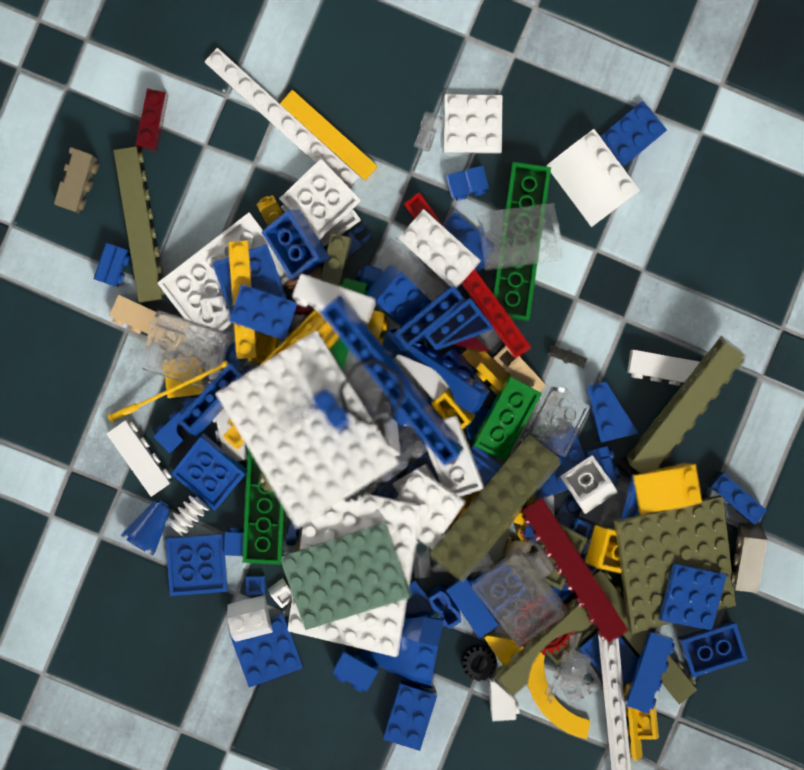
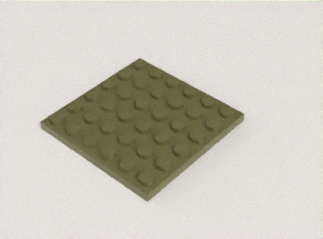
M716 495L701 499L702 503L687 507L646 513L614 521L628 629L631 634L671 624L670 622L659 620L658 617L673 563L726 574L727 577L717 611L736 606L734 585L731 583L732 569L723 496Z

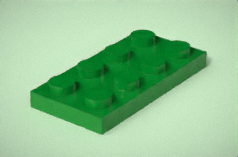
M508 375L471 444L506 461L542 393Z

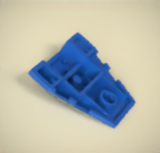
M426 615L419 616L418 618L404 617L397 657L361 649L360 656L412 685L432 689L435 674L434 668L444 619Z

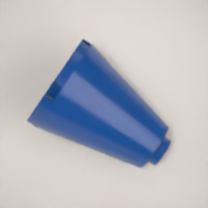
M161 500L158 503L154 501L122 532L121 536L125 537L127 535L128 542L144 552L151 550L149 554L154 555L170 510L167 509L169 505Z

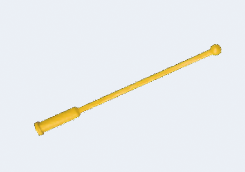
M223 361L221 365L138 404L133 403L119 411L110 413L108 418L113 423L117 419L137 411L139 407L222 368L225 369L229 363Z

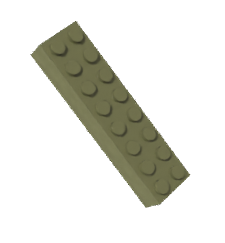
M722 335L719 337L629 452L627 459L630 466L641 474L660 469V463L670 457L671 449L675 444L679 445L686 430L692 429L695 425L697 416L699 414L702 415L707 410L708 402L718 396L720 393L719 388L723 383L727 384L732 378L731 373L734 369H738L743 364L745 354L737 346Z
M528 435L431 551L430 556L463 583L560 465L559 457Z

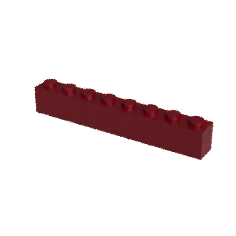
M543 498L524 509L523 520L527 525L531 524L535 529L532 532L538 542L542 540L546 546L543 550L549 559L553 557L556 564L554 567L559 575H565L567 579L565 584L570 591L574 590L578 595L575 598L581 608L585 606L589 612L586 616L592 625L596 623L600 629L597 633L602 641L607 640L608 643H611L629 630Z

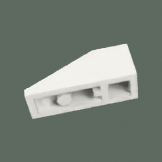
M401 355L393 358L394 362L424 398L431 399V403L449 388L443 378L432 368Z

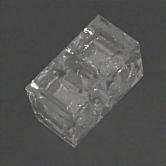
M582 664L576 668V672L572 674L566 673L559 678L560 681L557 683L569 705L603 687L591 664ZM585 674H592L590 682H583ZM569 683L576 685L575 690L572 692L566 691V686Z

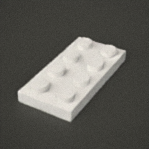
M424 209L398 238L447 284L454 286L456 289L481 262L479 258Z
M457 415L442 420L464 449L460 456L446 466H443L426 445L440 483L459 497L484 489L485 486Z

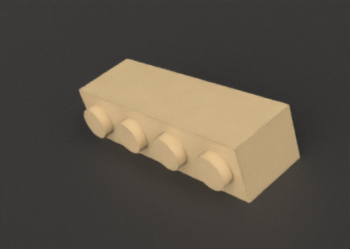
M118 295L109 316L113 317V322L121 326L126 323L131 326L130 330L138 334L143 331L148 334L147 338L158 342L160 339L166 342L164 346L173 350L176 347L182 348L190 331V327L121 295Z

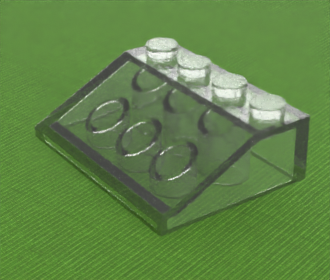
M554 203L477 213L484 271L563 260Z
M158 310L150 322L142 369L185 382L221 365L225 361L232 334ZM222 369L190 383V385L206 389L222 372Z
M520 547L502 559L471 586L518 647L566 614V605Z

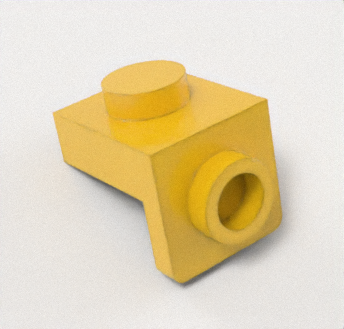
M273 195L262 198L256 204L268 226L283 215Z

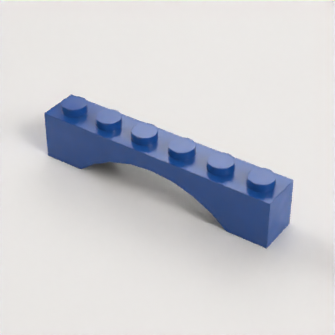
M398 328L389 330L383 342V348L392 359L397 355H401L425 364L443 378L457 404L470 413L481 408L490 391L485 388L482 382L469 377L466 371L457 369L451 361L438 356L435 350L428 349L420 340L416 341L407 350L401 351L390 337Z

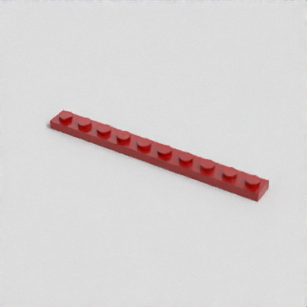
M417 193L404 203L414 219L424 209L445 228L421 193ZM474 268L461 284L512 355L517 359L532 348V346Z

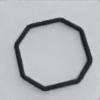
M376 359L354 364L339 389L345 412L368 426L389 422L405 398L400 374ZM375 363L397 377L401 396L388 418L369 422L347 408L343 389L357 367Z

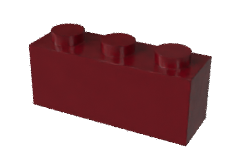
M148 88L146 90L136 146L140 149L158 152L169 97L166 92Z

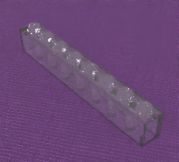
M390 237L376 254L377 258L387 266L392 265L400 270L431 301L450 287L440 276L435 275L426 263L422 264L414 252L405 250L403 248L405 244L398 238L392 239ZM457 288L456 290H457V291L460 293V295L462 296L463 293ZM495 330L474 336L492 354L504 343Z

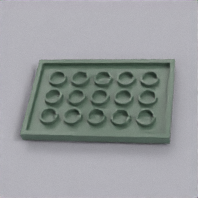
M386 522L281 557V563L305 630L412 596Z

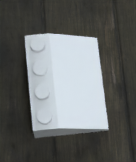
M595 129L546 165V167H551V174L591 227L640 191Z

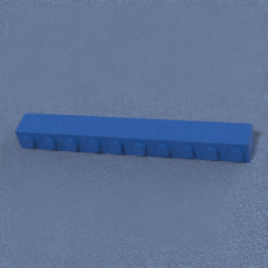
M341 294L326 305L320 313L360 362L376 359L400 374L405 398L398 407V410L442 465L446 466L460 456L464 449L463 446ZM375 363L364 365V368L393 404L396 405L401 396L397 377Z

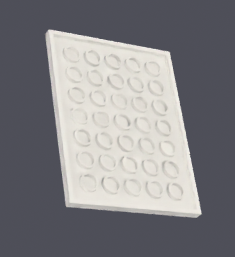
M317 331L216 393L297 528L399 465L375 425L368 426L347 413L351 424L341 432H338L327 422L325 415L315 406L313 397L321 390L326 389L334 396L338 405L343 409L339 389L345 380L344 374ZM347 382L343 389L347 408L365 420L372 422L349 382Z
M365 493V496L363 498L358 497L357 501L352 499L350 502L340 501L303 524L299 550L386 522L406 580L410 586L422 505ZM292 596L288 631L397 657L407 599L305 630L294 597Z

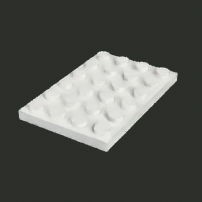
M250 213L246 214L158 282V285L204 345L233 324L229 322L231 315L226 301L227 314L204 319L200 302L205 298L223 295L212 263L229 257L228 242L248 241L249 250L267 244L281 284L283 285L290 280L262 235L263 229Z

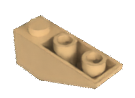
M506 345L492 358L509 376L541 392L547 386L520 357L516 359Z

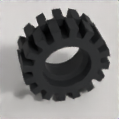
M475 645L474 647L471 646L468 651L466 650L462 657V667L465 674L472 680L475 679L477 681H485L488 677L491 678L497 667L496 657L491 649L484 645ZM476 656H483L487 660V665L484 669L476 670L473 668L472 660Z

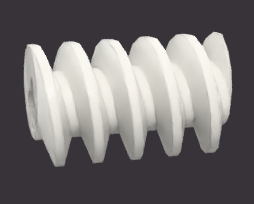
M189 495L191 502H183L186 508L178 507L180 514L173 512L175 519H167L170 526L183 537L182 532H189L187 526L194 527L193 521H199L198 515H205L203 509L210 510L209 506L197 496L194 498Z

